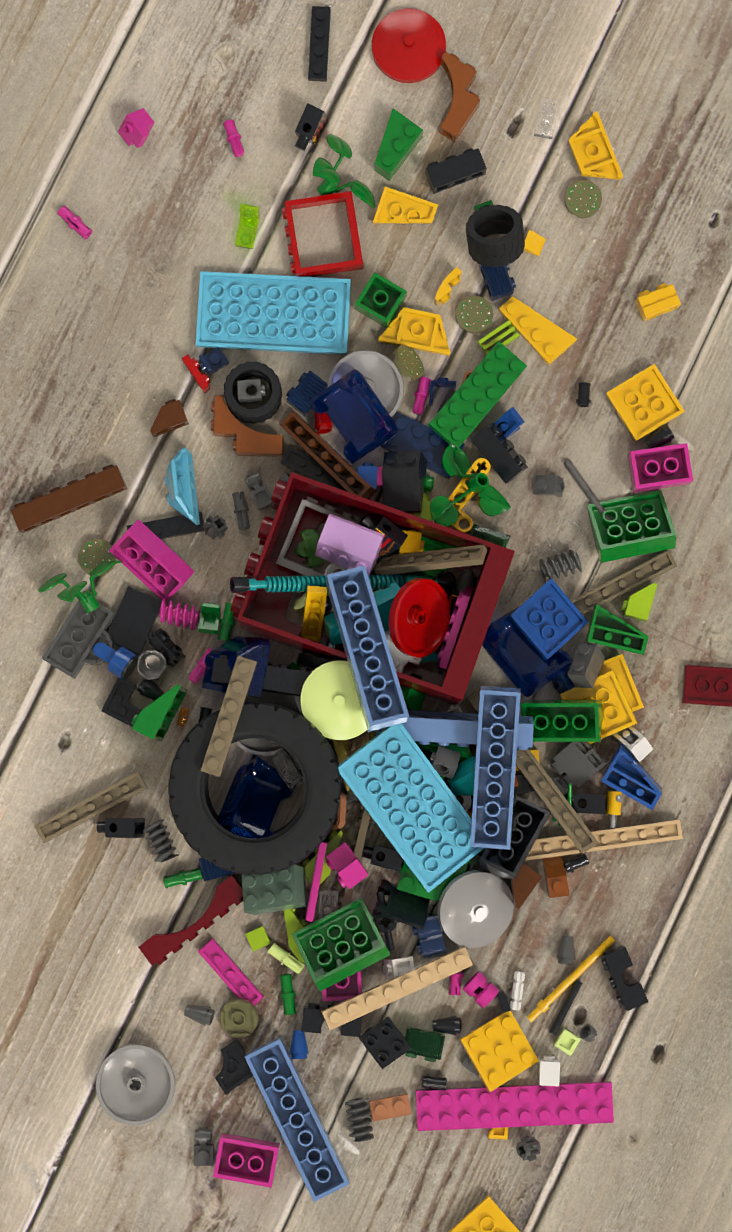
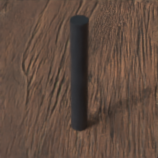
M575 980L549 1031L553 1035H556L583 984L582 982Z

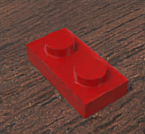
M187 354L182 358V361L202 391L206 393L210 390L208 385L210 380L205 373L201 374L198 370L200 365L194 357L191 359Z

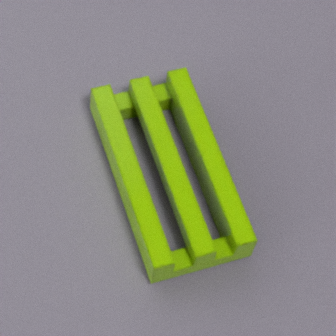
M508 320L480 339L478 343L487 355L490 352L488 348L510 333L513 336L502 343L504 346L519 338L520 334L516 332L515 327ZM507 327L509 328L506 332H504L488 344L484 345L486 341L500 333L502 330H504Z

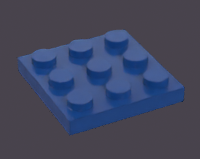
M552 578L547 580L508 616L545 660H548L588 623L586 618Z

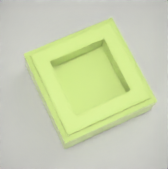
M563 1028L554 1046L571 1056L581 1039Z

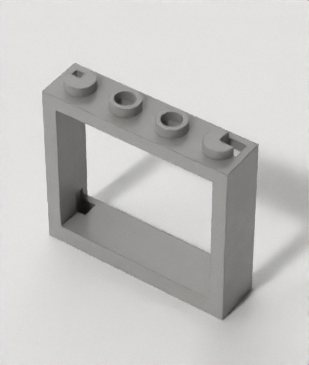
M311 497L302 499L276 564L306 576H324L323 572L285 557L305 507L307 506L328 516L333 514L358 525L361 524L353 519L354 515L344 511L342 514L335 512L336 508L325 504L324 507L318 505V500Z

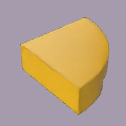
M509 1127L491 1128L488 1138L508 1140Z

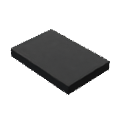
M128 586L108 630L114 643L141 654L159 614L162 601Z

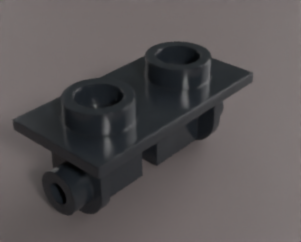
M161 628L153 631L152 635L148 637L149 644L159 652L162 649L165 650L162 654L168 665L174 667L178 664L179 660L186 657L182 649L174 644L169 634Z

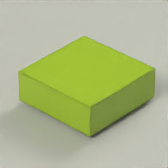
M264 926L245 934L253 952L271 944Z

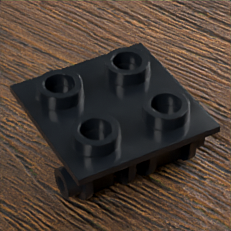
M389 1016L374 1027L367 1029L359 1037L382 1069L412 1049Z

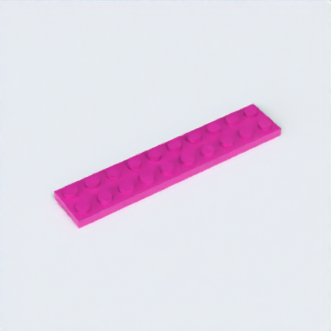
M611 1081L559 1084V1086H499L491 1092H488L486 1087L448 1088L445 1091L439 1089L416 1090L418 1131L614 1123Z

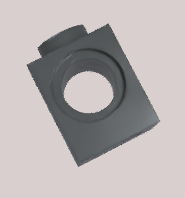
M260 379L237 381L239 403L263 402L262 396H266L265 385H261ZM254 387L257 389V392L254 395H248L247 390Z
M438 746L436 753L432 752L429 762L439 775L453 779L461 753Z

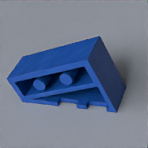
M620 744L604 770L601 781L653 810L662 795V787L632 754Z

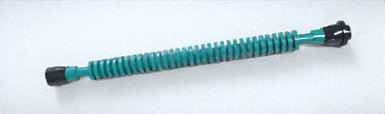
M451 572L441 574L435 579L446 590H452L456 584V578ZM419 574L370 575L369 581L372 590L387 589L394 582H397L401 588L406 584L407 576H417ZM266 576L264 580L259 581L249 579V577H231L230 591L232 593H241L264 588L265 592H307V586L326 587V576Z

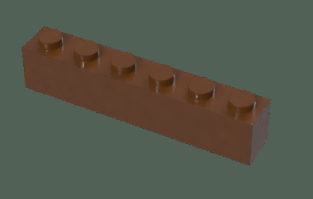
M292 411L282 421L280 426L349 493L370 499L377 491L299 414Z
M108 465L97 474L95 472L85 475V479L80 481L78 479L72 480L67 483L68 486L53 488L47 495L43 496L40 494L33 497V501L28 503L20 502L14 505L15 508L11 509V513L18 530L21 533H25L127 490L128 488L117 465Z

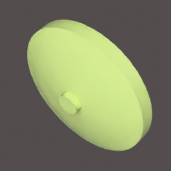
M330 661L316 668L306 679L301 691L300 702L304 718L311 722L313 728L316 727L324 737L329 739L347 740L364 733L367 727L348 661Z

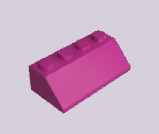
M139 519L109 550L161 600L164 598L165 602L195 572Z

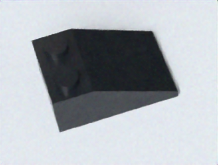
M421 450L384 452L382 466L383 505L406 513H421L427 469V459Z

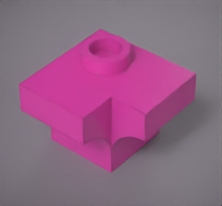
M142 108L126 115L118 133L128 146L134 144L139 148L145 143L155 122L146 110Z

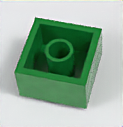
M374 272L357 299L355 310L383 327L388 328L406 299L407 291Z

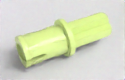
M275 942L267 952L279 960L281 965H286L297 974L305 966L293 957L291 952H286Z

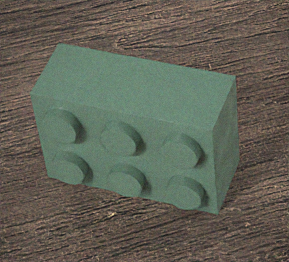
M294 864L285 870L271 872L270 874H241L244 913L260 915L307 906L304 867Z

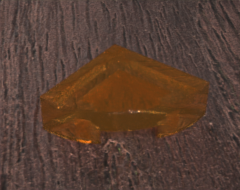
M181 708L176 726L186 727L189 714L188 708Z

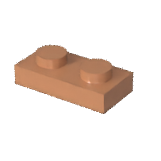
M408 1093L369 1101L373 1122L412 1114Z

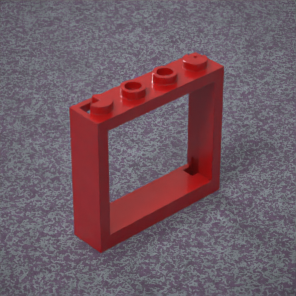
M352 191L285 201V208H282L283 219L288 221V226H285L286 238L290 237L291 244L287 245L289 256L293 255L294 262L290 263L292 274L296 273V276L316 277L363 269ZM345 202L354 260L301 268L292 210Z

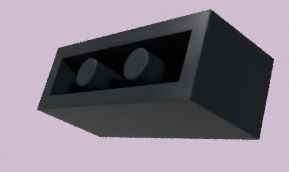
M470 148L465 150L463 154L458 156L451 155L440 163L438 161L430 163L426 167L425 175L433 194L486 175L487 168L479 148L474 150Z
M491 423L473 436L471 441L485 459L489 461L504 483L507 484L526 470L528 466L524 457L515 451L513 443L503 436L501 428Z

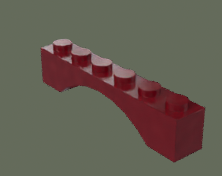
M234 875L230 876L216 887L209 908L196 923L178 932L155 934L138 948L152 966L155 963L158 966L168 959L166 957L167 954L171 951L175 954L183 948L182 943L188 939L191 942L199 935L198 930L202 927L206 930L215 923L213 921L215 917L219 915L222 918L230 912L228 907L232 904L237 906L243 902L242 885Z

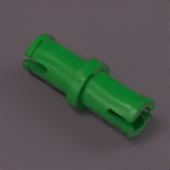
M225 602L223 619H220L221 628L218 640L230 642L231 630L235 622L233 612L230 611L232 603Z
M201 867L188 871L181 870L177 874L163 876L165 888L180 884L184 886L188 882L203 879Z
M292 974L279 975L282 990L280 997L283 999L284 1015H292L296 1013L294 1002L296 994L293 991Z

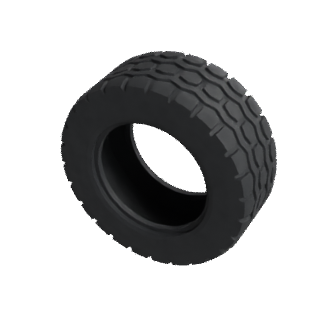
M245 702L232 743L244 739L259 738L275 742L284 747L300 766L304 778L305 792L300 809L283 827L265 834H248L238 831L226 824L214 810L208 791L209 774L201 771L220 712L218 710L205 717L191 729L180 744L173 759L168 782L170 809L176 826L193 850H196L203 859L210 863L212 862L221 869L245 875H264L285 870L301 862L318 848L331 830L340 804L341 779L333 749L322 733L316 727L313 728L311 722L300 713L288 707L270 702Z

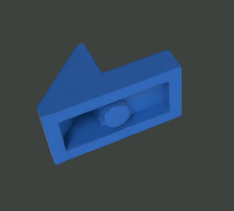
M512 407L494 424L501 428L503 436L507 439L517 432L525 421L515 408Z

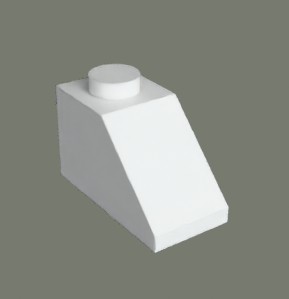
M632 726L612 734L638 762L643 760L653 750L646 738Z

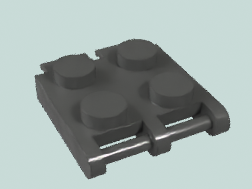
M571 742L553 758L555 762L551 766L559 775L563 772L566 773L562 779L567 785L571 783L572 788L575 785L579 788L608 762L606 760L603 761L596 753L595 747H591L588 742Z

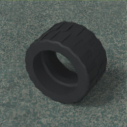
M490 205L475 211L466 222L469 254L478 264L485 267H503L515 262L523 253L525 247L523 220L515 209L502 205ZM491 234H506L496 239L485 238Z
M249 361L237 365L227 375L224 383V397L229 410L236 418L246 423H262L272 418L281 405V384L272 368H269L264 363ZM248 377L265 379L271 388L269 401L257 409L242 407L235 396L236 387L238 386L237 381Z

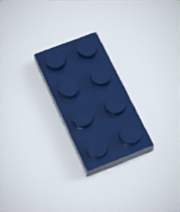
M397 412L380 447L390 452L421 450L427 459L428 470L447 479L450 478V475L445 472L442 466V456L449 444L430 427ZM463 443L459 447L462 451L465 447V444Z

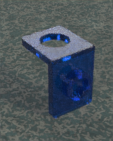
M448 378L431 380L430 405H433V387L456 388V381H449Z

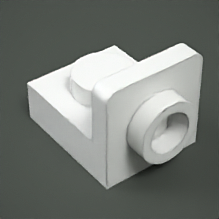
M413 956L384 960L383 972L386 979H393L415 969Z

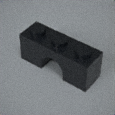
M620 946L603 953L601 963L604 970H608L611 978H608L612 989H616L619 996L616 999L620 1008L624 1007L626 1011L648 1003L649 1001L641 983L636 982L628 985L622 980L623 971L633 966L626 947Z
M308 1003V1006H304L301 1032L321 1034L322 1024L325 1021L321 1011L327 1008L320 1007L318 1003ZM362 1016L341 1025V1035L360 1037Z

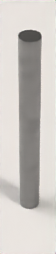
M568 459L563 464L590 502L596 505L595 509L603 516V513L606 511L605 508L600 505L598 498L571 460ZM609 515L605 516L607 520H612Z

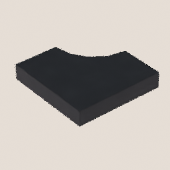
M238 1039L220 1050L223 1055V1067L215 1079L225 1094L253 1076L245 1059L246 1052Z

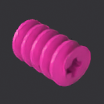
M163 598L159 611L160 621L164 623L168 620L169 625H172L175 621L177 627L182 623L185 629L190 624V629L194 630L199 622L201 608L196 612L195 606L188 610V604H185L182 609L180 602L174 607L172 600L166 605Z

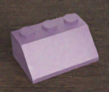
M329 514L319 538L315 556L348 569L365 566L369 577L377 563L384 534Z

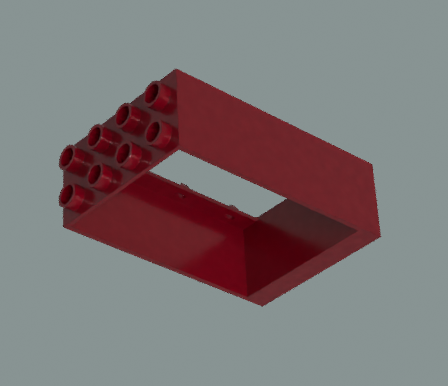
M291 472L288 482L278 480L271 498V502H274L272 509L277 510L274 519L265 516L261 523L257 538L260 539L259 545L264 547L261 555L251 552L244 571V575H247L249 579L259 581L264 580L266 576L285 577L296 574V571L276 564L301 501L303 498L307 499V497L318 500L317 504L323 507L325 504L335 507V512L340 514L344 511L360 519L368 515L374 522L381 517H386L401 530H415L422 533L421 536L457 548L485 545L487 552L483 564L453 567V569L461 572L464 569L475 572L474 576L477 577L478 581L445 674L439 675L411 664H407L402 673L396 671L401 686L459 706L467 690L515 551ZM306 506L285 557L304 564L306 557L295 553L297 545L304 541L300 532L306 529L316 531L319 524L326 523L328 515ZM257 588L255 591L235 594L230 611L233 612V617L237 618L241 630L317 657L333 661H348L343 643L338 644L336 649L326 646L328 641L326 634L321 633L320 642H313L299 637L302 626L285 618L293 592H265L264 588ZM411 673L422 677V680L412 677Z

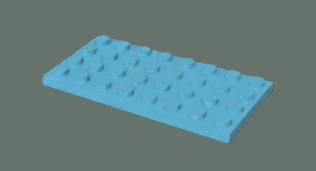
M200 271L196 347L347 355L351 279Z
M402 724L385 728L338 765L342 779L428 893L484 849L481 847H470L472 819Z

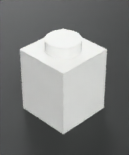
M544 1056L543 1059H539L538 1084L542 1086H559L560 1061L555 1059V1056Z

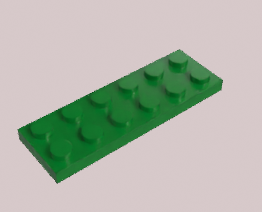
M498 341L428 426L457 450L527 365Z

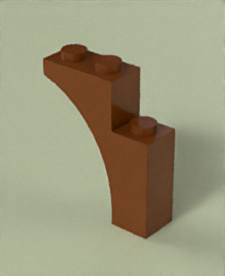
M445 52L441 57V66L449 77L453 99L450 110L440 126L439 133L455 143L480 105L479 97L471 91L468 92V89L476 79L477 71H475L472 65L461 62L455 54Z
M215 395V401L211 402V412H215L214 420H211V431H214L215 437H237V439H233V450L236 451L237 456L283 457V435L260 433L246 427L229 411L223 396Z

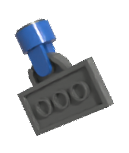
M78 601L42 659L73 679H76L85 663L100 665L107 662L109 663L108 672L124 680L134 672L137 666L138 655L125 647H121L117 651L114 650L112 636L106 631L116 615L114 612L100 604L96 610L86 613L82 604Z

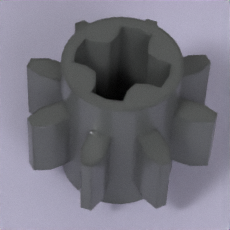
M219 515L214 518L209 516L203 525L205 535L211 537L212 540L217 536L221 539L225 535L224 532L228 529L225 523L226 520L219 517Z
M534 1136L521 1137V1142L517 1143L516 1147L517 1154L523 1158V1161L536 1160V1155L540 1154L541 1151L539 1141Z

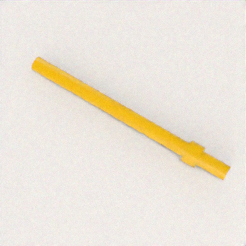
M611 936L544 1000L541 999L536 1004L537 1007L527 1016L531 1023L542 1012L545 1013L550 1008L549 1005L615 942Z

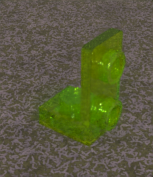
M241 203L235 246L253 249L260 219V209L257 206Z

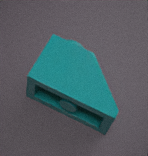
M471 756L459 763L453 779L448 778V787H451L453 795H474L476 756Z

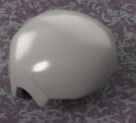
M155 649L146 650L138 658L137 670L143 678L156 680L166 670V659L161 652Z

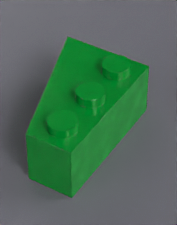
M394 108L392 109L374 163V171L388 181L392 179L423 138V129Z
M594 603L585 640L644 655L649 636Z

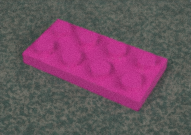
M466 586L465 591L461 590L455 606L458 609H454L449 622L452 626L448 627L443 642L447 644L443 643L438 660H441L439 667L446 669L449 664L474 590L472 587Z

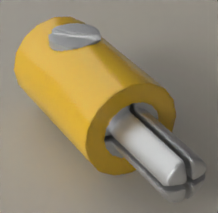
M608 791L606 814H610V828H616L617 815H621V792Z

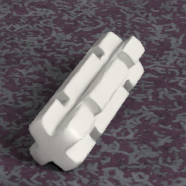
M514 972L515 982H513L512 1000L510 1001V1008L512 1010L521 1009L520 1000H522L524 972Z

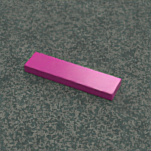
M322 842L318 846L306 921L313 922L327 847L326 842Z
M213 938L198 951L238 998L247 999L255 1006L264 997Z

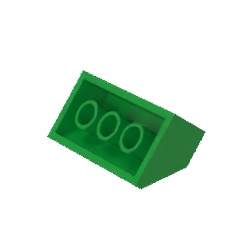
M525 700L521 703L522 716L533 717V742H600L603 721L602 700Z

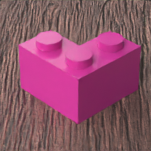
M346 842L326 856L328 858L326 861L327 865L332 871L336 869L339 875L337 880L343 888L347 886L351 889L369 875Z

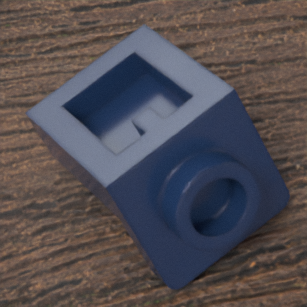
M219 347L204 356H199L201 362L198 364L203 372L208 371L210 376L229 364V361Z
M569 668L551 677L553 687L559 694L575 686L568 676Z

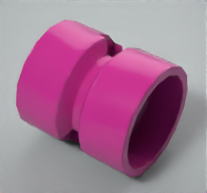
M480 971L475 973L462 988L470 997H475L474 1001L481 1008L487 1006L499 992V989L492 982L487 983V978Z

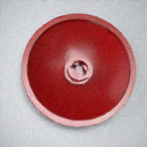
M406 8L388 14L379 22L372 37V55L377 67L390 79L402 83H416L432 76L441 66V57L446 52V38L441 25L430 14L418 9Z
M416 578L408 581L397 592L390 608L389 631L394 645L401 653L412 657H425L434 652L442 643L450 620L449 601L444 589L433 580Z

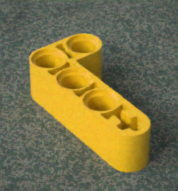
M485 458L477 459L466 474H477L478 466L482 467L484 465L485 471L481 470L480 473L488 476L490 473L489 461ZM463 478L448 498L450 503L457 495H461L468 490L465 483L471 478ZM475 492L467 494L464 497V502L453 505L458 510L459 516L457 521L449 526L450 528L465 534H469L472 531L473 521L462 511L475 495ZM467 521L470 526L468 529H461L459 523Z

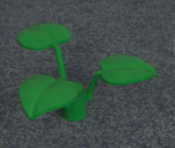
M328 134V145L336 153H339L340 157L334 167L330 162L321 157L315 161L313 176L325 179L317 187L318 193L321 196L329 195L351 187V191L359 199L374 209V196L364 183L354 180L353 183L349 182L338 187L340 176L336 169L344 156L348 159L352 157V150L343 139L333 134Z
M449 445L445 449L442 456V466L445 472L450 476L458 474L460 478L471 479H469L467 484L468 490L451 503L445 496H437L431 501L430 513L434 523L446 527L454 524L458 519L459 512L453 505L470 492H478V496L481 497L478 501L479 507L488 516H497L511 508L503 495L494 487L489 486V478L486 474H466L471 464L467 455L460 448L455 450Z
M112 560L104 562L89 573L92 592L89 590L80 592L87 585L86 581L70 586L64 580L67 577L66 573H60L48 579L39 587L38 592L50 590L58 583L64 584L67 588L57 595L58 599L73 602L76 597L86 613H90L100 606L95 598L97 592L95 591L94 579L115 564L122 563V561Z

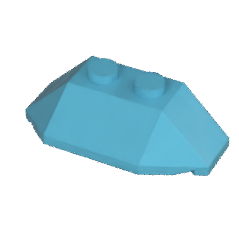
M184 447L170 461L166 469L165 484L169 491L167 502L178 513L194 524L199 525L192 453Z

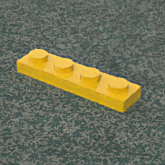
M307 586L301 630L302 638L313 642H320L327 587Z

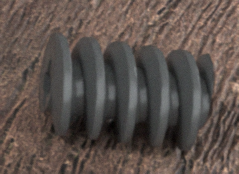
M569 550V556L566 552H562L561 558L558 554H555L554 560L549 556L547 557V563L544 559H540L539 562L545 582L546 577L553 579L554 574L560 579L561 572L567 577L568 570L575 574V568L582 572L580 558L577 552L575 554L573 550Z
M164 820L151 824L143 830V833H149L145 839L152 840L148 845L149 848L155 847L151 854L158 855L154 861L161 863L179 856V854H172L176 847H169L173 840L166 839L170 832H163L167 828V825H161Z
M355 1098L345 1102V1105L351 1106L350 1109L346 1110V1113L352 1114L351 1117L347 1118V1121L353 1122L352 1125L348 1126V1129L354 1130L353 1133L349 1134V1137L355 1138L354 1142L368 1141L374 1138V1135L370 1133L373 1131V1127L369 1125L372 1123V1119L368 1117L371 1115V1111L367 1110L370 1107V1103L366 1102V1100L369 1098Z

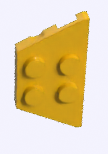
M595 111L586 123L569 138L568 144L581 176L621 180L623 179V174L598 111Z
M403 307L378 340V342L396 346L406 345L411 349L450 356L447 337L441 315Z

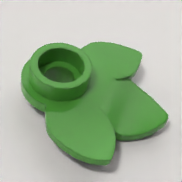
M312 529L303 530L300 533L304 541L297 545L295 553L302 557H308L309 567H316L324 561V559L315 556L321 535Z

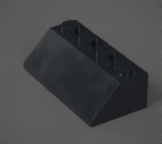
M515 795L513 799L510 850L486 848L479 860L480 868L497 877L515 879L551 812Z

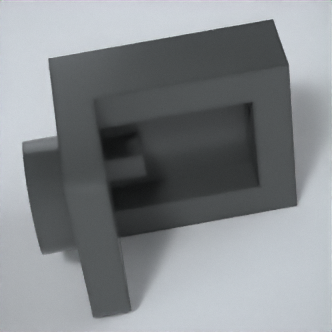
M535 475L534 495L562 497V492L565 489L563 478L556 475Z

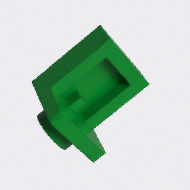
M202 603L198 632L218 635L221 618L220 605Z

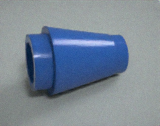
M293 1031L289 1053L291 1054V1059H307L309 1051L305 1032Z

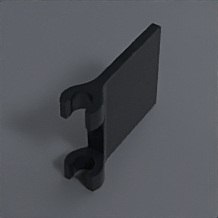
M382 879L377 892L384 891V895H388L387 903L385 906L383 903L376 902L372 916L375 918H389L423 930L430 899L398 890L389 881Z

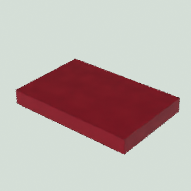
M684 665L682 703L732 707V668Z

